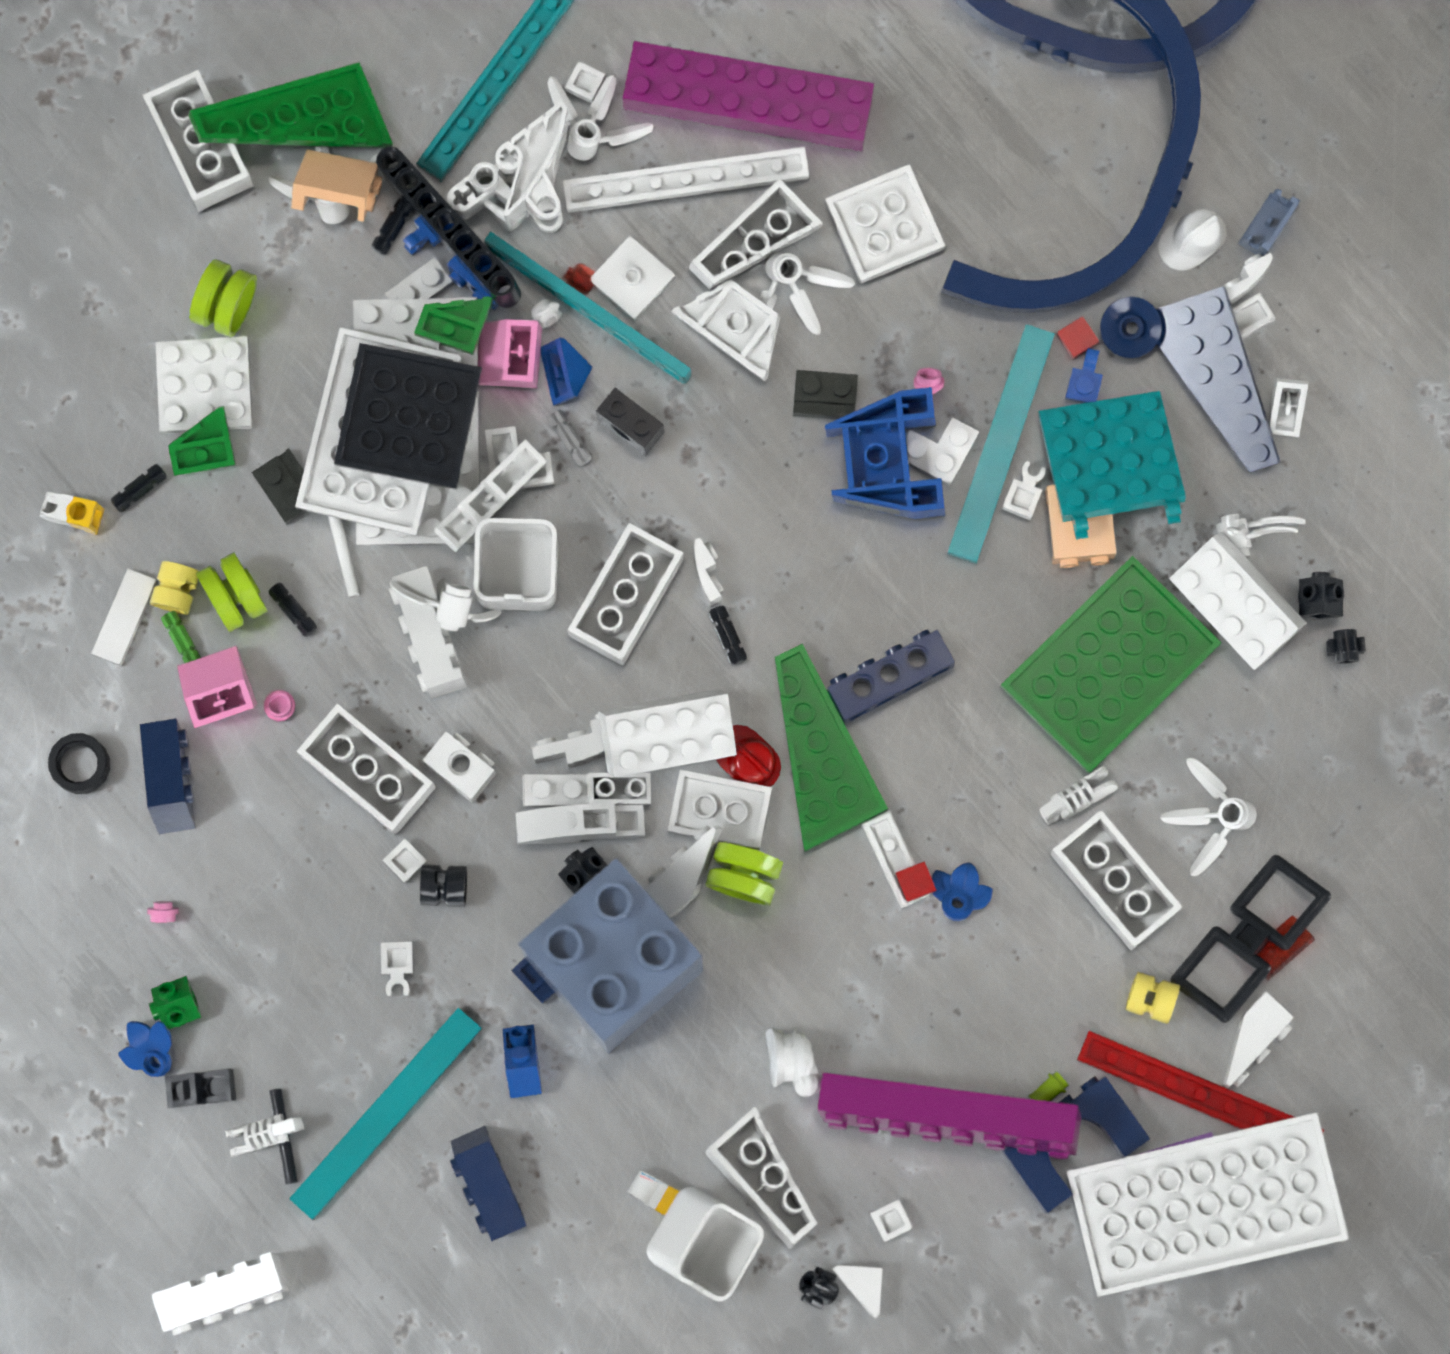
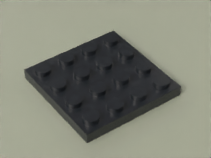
M359 343L334 465L457 490L482 367Z

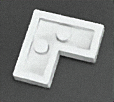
M433 258L387 291L385 295L388 299L435 298L451 287L453 282L437 260Z
M953 417L938 444L910 430L906 437L909 466L933 479L941 478L942 483L950 487L975 443L979 431Z
M516 426L485 430L490 473L518 447ZM550 452L540 453L547 462L520 489L554 485Z

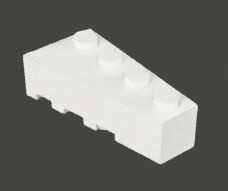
M779 178L691 262L689 269L711 290L767 259L771 254L779 252L817 231L822 222Z
M427 566L391 577L393 581L406 590L420 597L439 602ZM389 587L394 605L400 604L403 615L398 617L403 634L409 633L412 644L408 645L412 662H418L421 674H418L417 678L422 692L428 691L431 699L467 688L449 630L441 628L440 622L435 620L438 608L430 605L421 606L402 597Z
M754 1107L707 1149L705 1155L785 1245L791 1249L816 1226L817 1222L798 1186L794 1183L786 1163L782 1160L769 1131L766 1130L760 1118V1114L756 1107Z
M270 1252L261 1255L260 1260L256 1261L255 1259L236 1264L231 1267V1270H222L205 1275L199 1281L195 1282L193 1280L152 1294L163 1332L172 1331L173 1336L192 1330L190 1325L192 1323L202 1320L204 1325H208L222 1320V1313L233 1310L234 1315L252 1310L251 1303L264 1300L266 1305L283 1299L282 1293L289 1291L278 1254Z

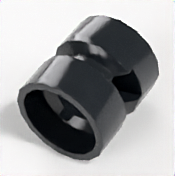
M423 864L420 876V904L438 906L441 901H444L447 906L465 907L467 898V866L449 865L446 870H443L440 865Z

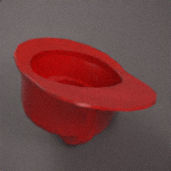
M733 725L737 755L715 760L736 781L771 787L780 776V757L756 731L748 726Z

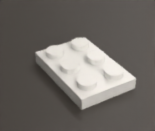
M680 770L668 832L694 837L707 825L710 828L720 825L723 829L718 842L760 850L772 787Z

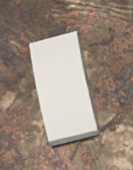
M1271 252L1263 257L1259 253L1247 259L1240 273L1243 280L1241 281L1240 278H1236L1224 285L1226 286L1231 305L1242 299L1259 283L1273 260Z
M699 537L695 540L694 548L696 570L705 598L710 607H713L721 602L720 592L723 591L715 575L709 577L708 575L716 570V562L714 560L718 556L710 542L704 544Z

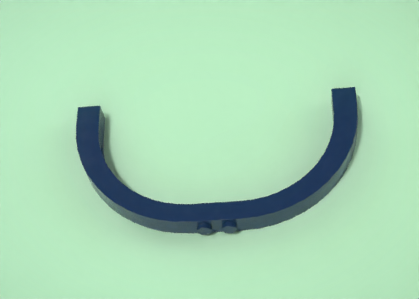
M1110 0L1134 17L1155 43L1168 73L1172 95V120L1167 143L1143 208L1129 234L1115 249L1098 262L1078 272L1054 279L1017 280L1005 278L953 260L943 285L942 293L974 305L1005 312L1032 313L1068 307L1100 293L1118 281L1139 261L1152 245L1162 229L1171 207L1176 209L1183 192L1178 190L1181 179L1187 180L1192 169L1193 162L1188 160L1197 136L1201 110L1200 79L1195 55L1179 19L1165 0Z
M954 0L967 14L984 27L1006 39L1021 44L1022 48L1029 52L1038 53L1040 51L1050 55L1051 59L1059 63L1065 64L1070 62L1093 70L1112 73H1141L1166 69L1163 59L1151 38L1120 40L1099 37L1027 12L1005 0ZM1219 0L1204 15L1184 26L1183 29L1188 36L1195 58L1208 52L1236 30L1250 14L1258 0Z

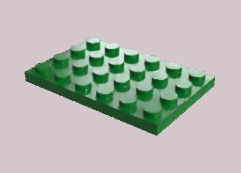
M1132 556L1028 657L1000 687L1090 774L1222 642Z

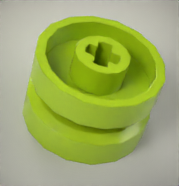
M218 259L212 260L203 272L196 287L189 311L190 321L203 327H207L214 322V328L217 333L230 338L235 336L245 321L251 307L257 286L256 275L243 269L233 274L230 264Z
M235 552L220 559V566L227 577L226 579L222 580L216 569L210 565L196 573L206 594L229 632L236 630L244 624V619L237 607L240 604L243 605L249 617L253 619L268 612L259 596L261 592L247 567L244 569Z
M718 842L713 859L716 863L728 869H710L705 886L730 897L770 906L775 888L761 879H779L783 861L753 848Z

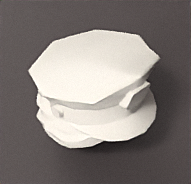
M774 1028L767 1030L765 1037L773 1087L776 1088L784 1082H792L796 1093L801 1097H810L819 1093L822 1078L815 1064L811 1042L804 1034L798 1032V1028H795L791 1034H784L782 1030Z

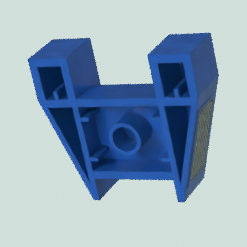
M932 387L899 391L825 425L827 437L843 436L848 488L831 490L833 502L912 519L945 516L942 479L910 481L905 429L936 425Z

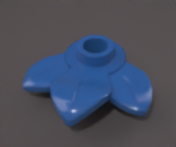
M970 862L959 865L952 875L940 870H935L932 875V881L936 888V892L932 894L942 902V911L950 920H965L971 915L972 911L983 909L990 903L993 888L979 885L978 871ZM960 901L963 907L955 908L952 903Z
M161 1021L156 1022L151 1028L143 1022H128L127 1037L130 1046L118 1053L120 1059L130 1069L143 1070L149 1076L161 1077L165 1075L172 1066L171 1056L168 1053L172 1046V1038L168 1028ZM154 1057L159 1060L160 1064L155 1061Z

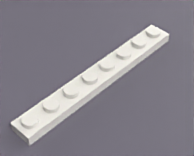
M805 147L569 179L563 180L567 213L772 185L779 178L784 183L808 180L809 171Z

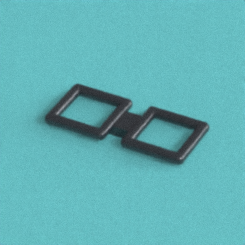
M1273 855L1230 907V911L1242 920L1231 934H1228L1219 926L1213 927L1172 975L1170 982L1180 985L1179 991L1222 1023L1229 1022L1271 971V965L1258 956L1261 950L1269 941L1281 950H1289L1330 901L1331 893L1281 856ZM1277 870L1316 897L1285 935H1282L1246 908ZM1217 941L1256 969L1224 1008L1186 980Z

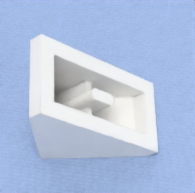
M1277 378L1271 391L1269 426L1272 435L1299 437L1308 381Z
M837 1265L833 1268L832 1271L875 1319L880 1314L882 1268Z

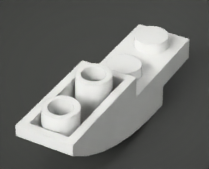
M599 714L595 715V720H590L592 733L586 734V730L569 733L567 735L568 739L556 741L552 737L537 741L538 746L531 747L535 763L538 764L566 757L570 769L605 756Z
M609 773L524 774L522 776L523 807H556L612 802L615 805L651 804L650 773H637L616 778Z
M614 802L590 803L534 809L515 814L517 845L580 843L581 840L644 838L643 805H615Z

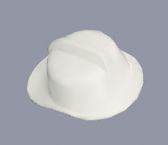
M1195 209L1188 212L1161 235L1158 247L1163 263L1171 269L1178 271H1187L1199 266L1224 244L1227 236L1226 225L1222 218L1213 211Z

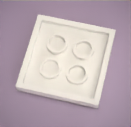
M910 164L825 198L826 206L861 284L945 250V243Z
M248 336L155 342L159 432L161 434L184 433L216 408L223 405L229 430L253 428Z

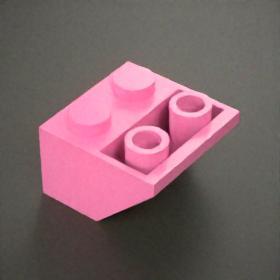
M504 319L485 323L479 339L478 367H482L479 385L538 388L542 327L538 321Z
M237 646L177 666L184 700L194 728L247 711L257 705Z

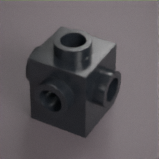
M1313 572L1312 577L1299 579L1298 600L1300 616L1315 620L1343 617L1344 588L1342 579L1330 577V572Z
M590 847L582 853L576 850L564 860L566 866L558 875L573 894H576L608 865L597 851Z

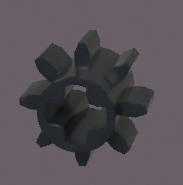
M1356 629L1336 630L1333 632V639L1326 641L1327 656H1335L1336 664L1358 662L1359 654L1366 652L1365 637H1357Z
M816 1266L815 1271L806 1272L799 1283V1289L804 1294L801 1300L818 1309H822L823 1304H831L838 1295V1285L834 1282L837 1276Z

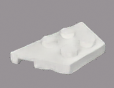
M730 279L718 285L715 290L707 291L697 296L696 300L682 307L677 306L671 311L673 315L764 382L766 381L780 321L779 314Z

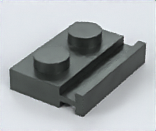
M796 370L793 416L839 419L855 412L858 374Z
M289 448L281 455L274 457L251 472L286 525L307 512L295 507L304 470Z

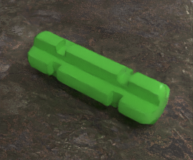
M171 611L163 615L161 620L165 628L170 630L168 633L179 654L183 655L184 663L201 658L198 651L194 650L195 645L187 630L180 624L182 621L175 611Z

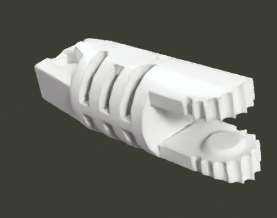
M1101 766L1081 778L1078 782L1066 787L1062 792L1060 791L1050 798L1051 801L1039 809L1046 824L1049 826L1061 819L1065 821L1076 813L1088 808L1092 803L1098 802L1119 789L1117 783L1111 780L1092 790L1091 787L1107 777L1108 770L1106 767Z
M278 1114L260 1121L227 1129L225 1132L226 1137L231 1138L244 1135L246 1145H239L230 1149L231 1157H237L272 1145L288 1142V1134L303 1130L304 1127L301 1117L284 1120L283 1114Z

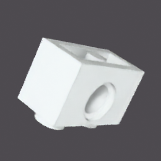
M445 732L422 761L425 766L474 803L497 775L492 768L495 763L482 752L477 756L468 749L470 743L458 733L451 736ZM458 758H467L470 761V766L465 772L460 773L453 769V764Z

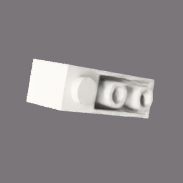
M708 825L705 826L694 836L696 842L689 849L684 846L671 857L673 863L666 870L661 867L648 878L651 883L644 890L668 917L676 916L699 895L723 829L720 825L713 826L712 828Z
M1264 992L1241 1016L1223 1083L1225 1088H1229L1232 1084L1238 1087L1250 1075L1246 1069L1252 1062L1255 1061L1259 1065L1271 1052L1267 1046L1275 1038L1281 1041L1293 1028L1289 1023L1294 1017L1268 992Z

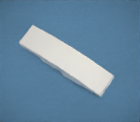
M525 439L433 531L456 553L475 534L478 524L487 518H491L547 460Z

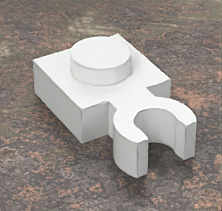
M1026 461L1021 471L1023 481L1013 479L1002 510L1031 521L1043 491L1036 488L1035 484L1043 480L1045 468L1042 467L1037 476H1031L1028 473L1030 462Z
M412 941L381 942V974L391 975V979L387 982L385 988L388 997H392V989L396 984L403 985L404 996H409L410 985L405 980V974H414Z

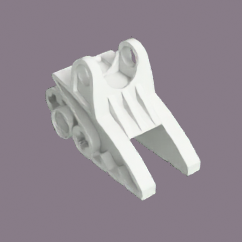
M563 101L549 109L545 117L541 115L529 124L528 130L525 127L513 136L511 143L508 140L501 145L495 154V165L489 162L476 164L472 168L470 175L450 189L447 195L448 204L462 219L472 217L486 206L506 222L509 233L513 232L528 216L541 231L546 233H553L562 226L561 203L554 187L557 169L567 145L570 122H566L568 108ZM508 153L510 156L504 159L503 154ZM515 173V177L509 176L506 178L504 176L506 174ZM459 198H461L463 201L467 200L468 204L465 206H463L461 203L457 204V200ZM500 201L505 205V209L498 207L496 203ZM558 216L557 222L552 226H546L540 220H552Z

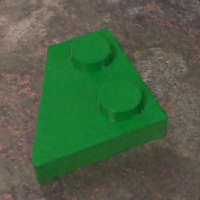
M486 296L483 299L464 301L463 299L445 304H424L414 334L417 337L474 355L493 303V298Z
M224 405L216 408L168 445L174 476L236 464Z

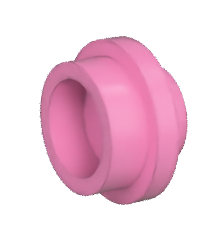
M923 368L917 372L913 385L916 389L932 387V394H935L944 387V378L938 369Z
M277 690L271 692L266 697L264 710L270 719L282 722L288 720L294 714L295 701L288 692Z
M156 901L153 902V907L147 908L150 921L155 923L175 922L176 914L179 913V908L173 907V902Z

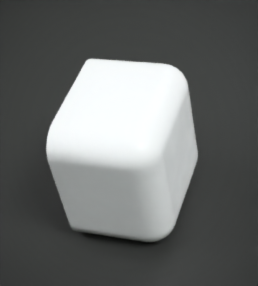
M487 518L478 524L475 531L473 587L481 606L489 610L545 611L554 606L557 600L559 540L556 529L551 522L544 519Z
M686 1187L678 1192L647 1246V1255L654 1265L715 1301H724L732 1295L759 1249L764 1233L759 1224L698 1188Z

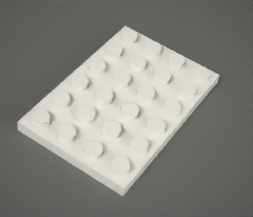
M340 327L295 507L417 537L429 484L334 465L359 343L460 363L461 356Z

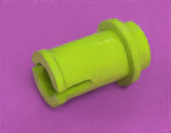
M1057 1071L1052 1075L1049 1073V1078L1033 1093L1029 1094L1028 1097L1033 1100L1051 1102L1061 1092L1066 1093L1065 1089L1069 1084Z

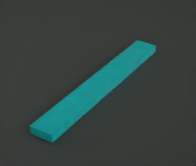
M535 0L418 159L416 162L417 167L442 183L575 0Z
M490 231L484 239L485 245L495 256L680 383L686 384L692 375L691 368L493 232Z
M1028 324L1024 328L948 549V555L977 564L1055 333Z
M457 1008L292 1194L289 1200L310 1219L314 1220L480 1033L482 1028L460 1008Z

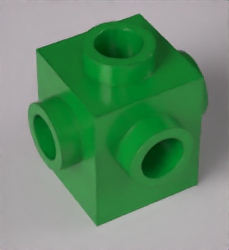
M187 976L162 983L151 989L153 1002L149 1003V1008L155 1021L161 1020L168 1030L201 1018L198 1001Z

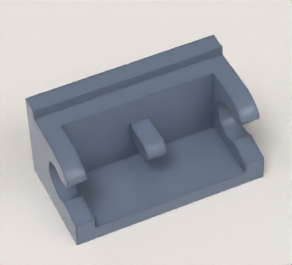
M1275 189L1273 193L1269 194L1238 244L1254 254L1260 253L1262 257L1268 254L1296 211L1300 200L1294 196L1286 199L1281 195V189Z

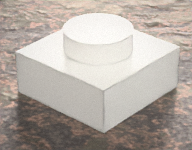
M578 61L565 86V91L592 103L606 78V74Z
M406 839L382 860L405 884L422 868L423 864L428 862Z
M899 1199L870 1213L884 1243L913 1229Z

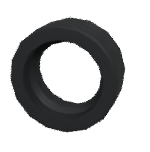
M72 733L60 738L52 747L48 757V770L52 779L65 791L74 794H88L97 790L106 781L110 771V757L106 748L94 737L84 733ZM74 746L88 747L97 757L95 773L83 782L69 780L61 769V760L64 753Z

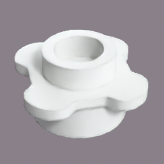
M550 299L540 301L531 311L532 319L538 321L542 329L551 327L562 316V311L558 310L559 303L557 301L552 302Z

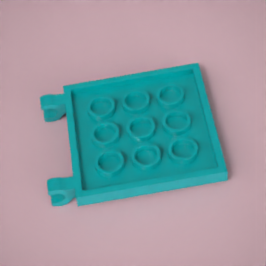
M1160 391L1039 410L1038 418L1062 522L1072 521L1076 540L1088 538L1087 530H1089L1087 518L1164 506L1168 524L1181 522L1180 515L1182 512L1180 503L1185 502L1186 494Z

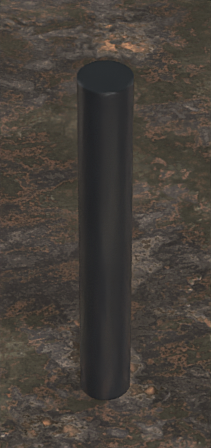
M282 1089L269 1090L273 1116L283 1114L284 1120H286ZM289 1134L288 1142L278 1144L285 1185L298 1182Z

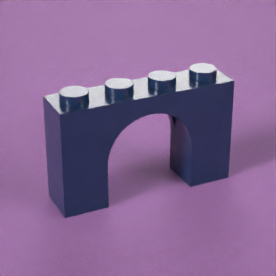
M1094 1076L1080 1086L1083 1093L1073 1099L1069 1094L1058 1102L1078 1105L1081 1120L1096 1125L1105 1134L1121 1158H1125L1150 1140L1148 1134L1106 1076L1101 1080ZM1006 1147L1004 1151H1001L1044 1214H1047L1073 1195L1054 1169L1048 1152L1037 1151L1036 1155H1027L1017 1152V1148Z

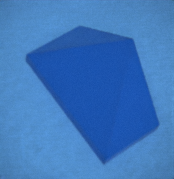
M557 338L542 346L540 350L553 406H558L577 397L593 368L565 338Z

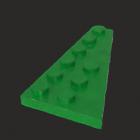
M360 62L190 110L188 114L199 143L385 148L393 145Z
M802 643L776 656L775 665L804 852L888 811V807Z

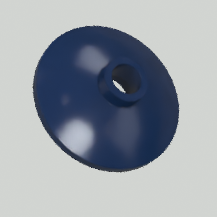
M1124 297L1114 301L1105 310L1100 323V333L1104 344L1114 354L1124 358H1138L1148 354L1159 342L1162 333V321L1158 311L1150 302L1139 297ZM1131 322H1135L1138 326V330L1134 334L1127 332V325Z

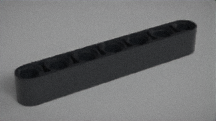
M391 146L382 149L377 155L376 164L386 181L500 307L510 308L515 306L520 301L521 290L508 269L398 148ZM398 162L396 167L388 169L392 163ZM417 183L413 188L406 189L409 184ZM435 203L431 209L425 210L428 204ZM454 224L449 230H443L446 225ZM473 244L469 250L461 251L465 245ZM485 265H491L489 270L480 272L481 268ZM508 285L510 286L508 291L504 293H499V290L502 287Z

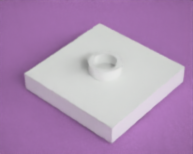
M629 236L592 275L589 282L635 322L676 276L633 237Z

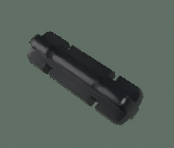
M403 198L397 199L393 206L394 212L390 211L379 230L380 236H376L371 244L372 249L379 254H387L391 247L390 242H394L405 223V217H408L412 211Z
M158 464L151 466L147 470L148 473L146 475L142 473L123 488L125 490L123 493L119 491L111 498L112 504L119 512L125 511L131 506L130 502L133 501L135 503L152 490L155 483L159 484L166 479V473Z
M279 582L268 591L269 595L275 602H279V607L294 625L297 624V629L303 636L307 637L317 629L315 622L310 616L307 617V613L291 594L288 595L289 592L282 583Z
M717 606L711 609L708 615L712 624L716 623L717 625L714 628L723 649L728 650L726 656L730 664L737 665L747 659L744 648L739 647V644H741L732 621L727 620L729 614L725 606Z

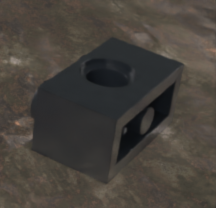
M616 387L596 410L597 420L645 456L665 433L663 423Z

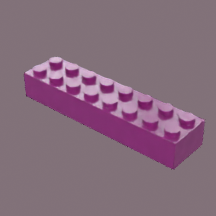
M634 41L622 100L624 110L863 152L873 99L874 83Z
M824 1072L817 1108L824 1123H828V1127L832 1129L846 1130L847 1126L860 1127V1132L868 1134H878V1130L891 1131V1136L898 1138H909L910 1134L922 1135V1139L929 1142H941V1138L953 1139L954 1144L967 1147L973 1146V1142L986 1144L985 1148L997 1151H1004L1005 1146L1017 1148V1152L1022 1154L1036 1155L1037 1151L1049 1152L1050 1157L1058 1159H1068V1155L1076 1156L1081 1124L1078 1105Z

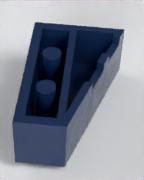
M177 718L139 724L147 808L158 834L196 829L192 805L194 803V792L192 784L189 783L188 776L192 774L189 756L186 757L185 748L189 747L186 729L180 728Z
M486 1126L451 1140L454 1158L450 1160L456 1177L463 1176L467 1187L462 1188L469 1206L475 1204L480 1215L476 1216L475 1219L482 1235L488 1232L491 1241H494L526 1227L525 1217L500 1163L499 1156L491 1143Z

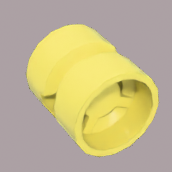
M162 561L157 575L160 585L154 587L150 604L165 611H175L177 614L188 615L193 601L190 591L195 590L199 579L196 573L198 570L182 564Z
M1137 971L1125 1010L1141 1016L1147 1012L1151 1019L1168 1024L1176 1004L1180 985L1166 980L1157 983L1154 976ZM1147 991L1155 992L1152 1003L1145 1001Z

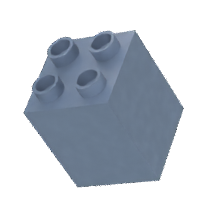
M617 858L518 943L529 964L553 989L555 994L608 1054L703 972L701 953Z

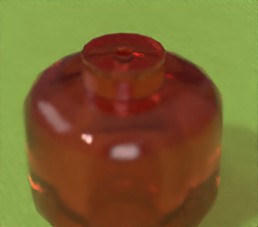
M578 263L574 268L569 267L563 277L567 279L565 283L585 295L594 286L591 282V277L595 271L582 263Z

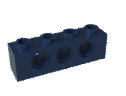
M928 629L912 637L914 642L905 647H902L901 644L895 645L884 652L886 657L876 662L874 658H871L858 665L859 671L850 676L842 673L829 681L831 686L827 687V691L844 724L855 720L954 667L955 661L938 629L932 633ZM913 653H919L924 656L926 662L921 667H914L909 663L908 657ZM890 667L895 669L898 673V678L892 682L885 681L880 674L884 668ZM858 682H865L870 686L871 691L866 696H859L853 691V686Z

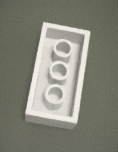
M199 70L143 95L198 212L253 187L250 176L233 143H199L188 114L190 110L214 104Z
M628 523L568 628L569 637L624 666L684 561V553Z
M1222 532L1213 536L1169 578L1253 670L1262 666L1307 624Z
M721 689L598 711L607 772L614 778L737 755L728 694Z
M339 704L335 705L297 750L301 758L394 835H397L436 788L431 780Z
M1102 810L1068 836L1050 853L1130 951L1183 908Z

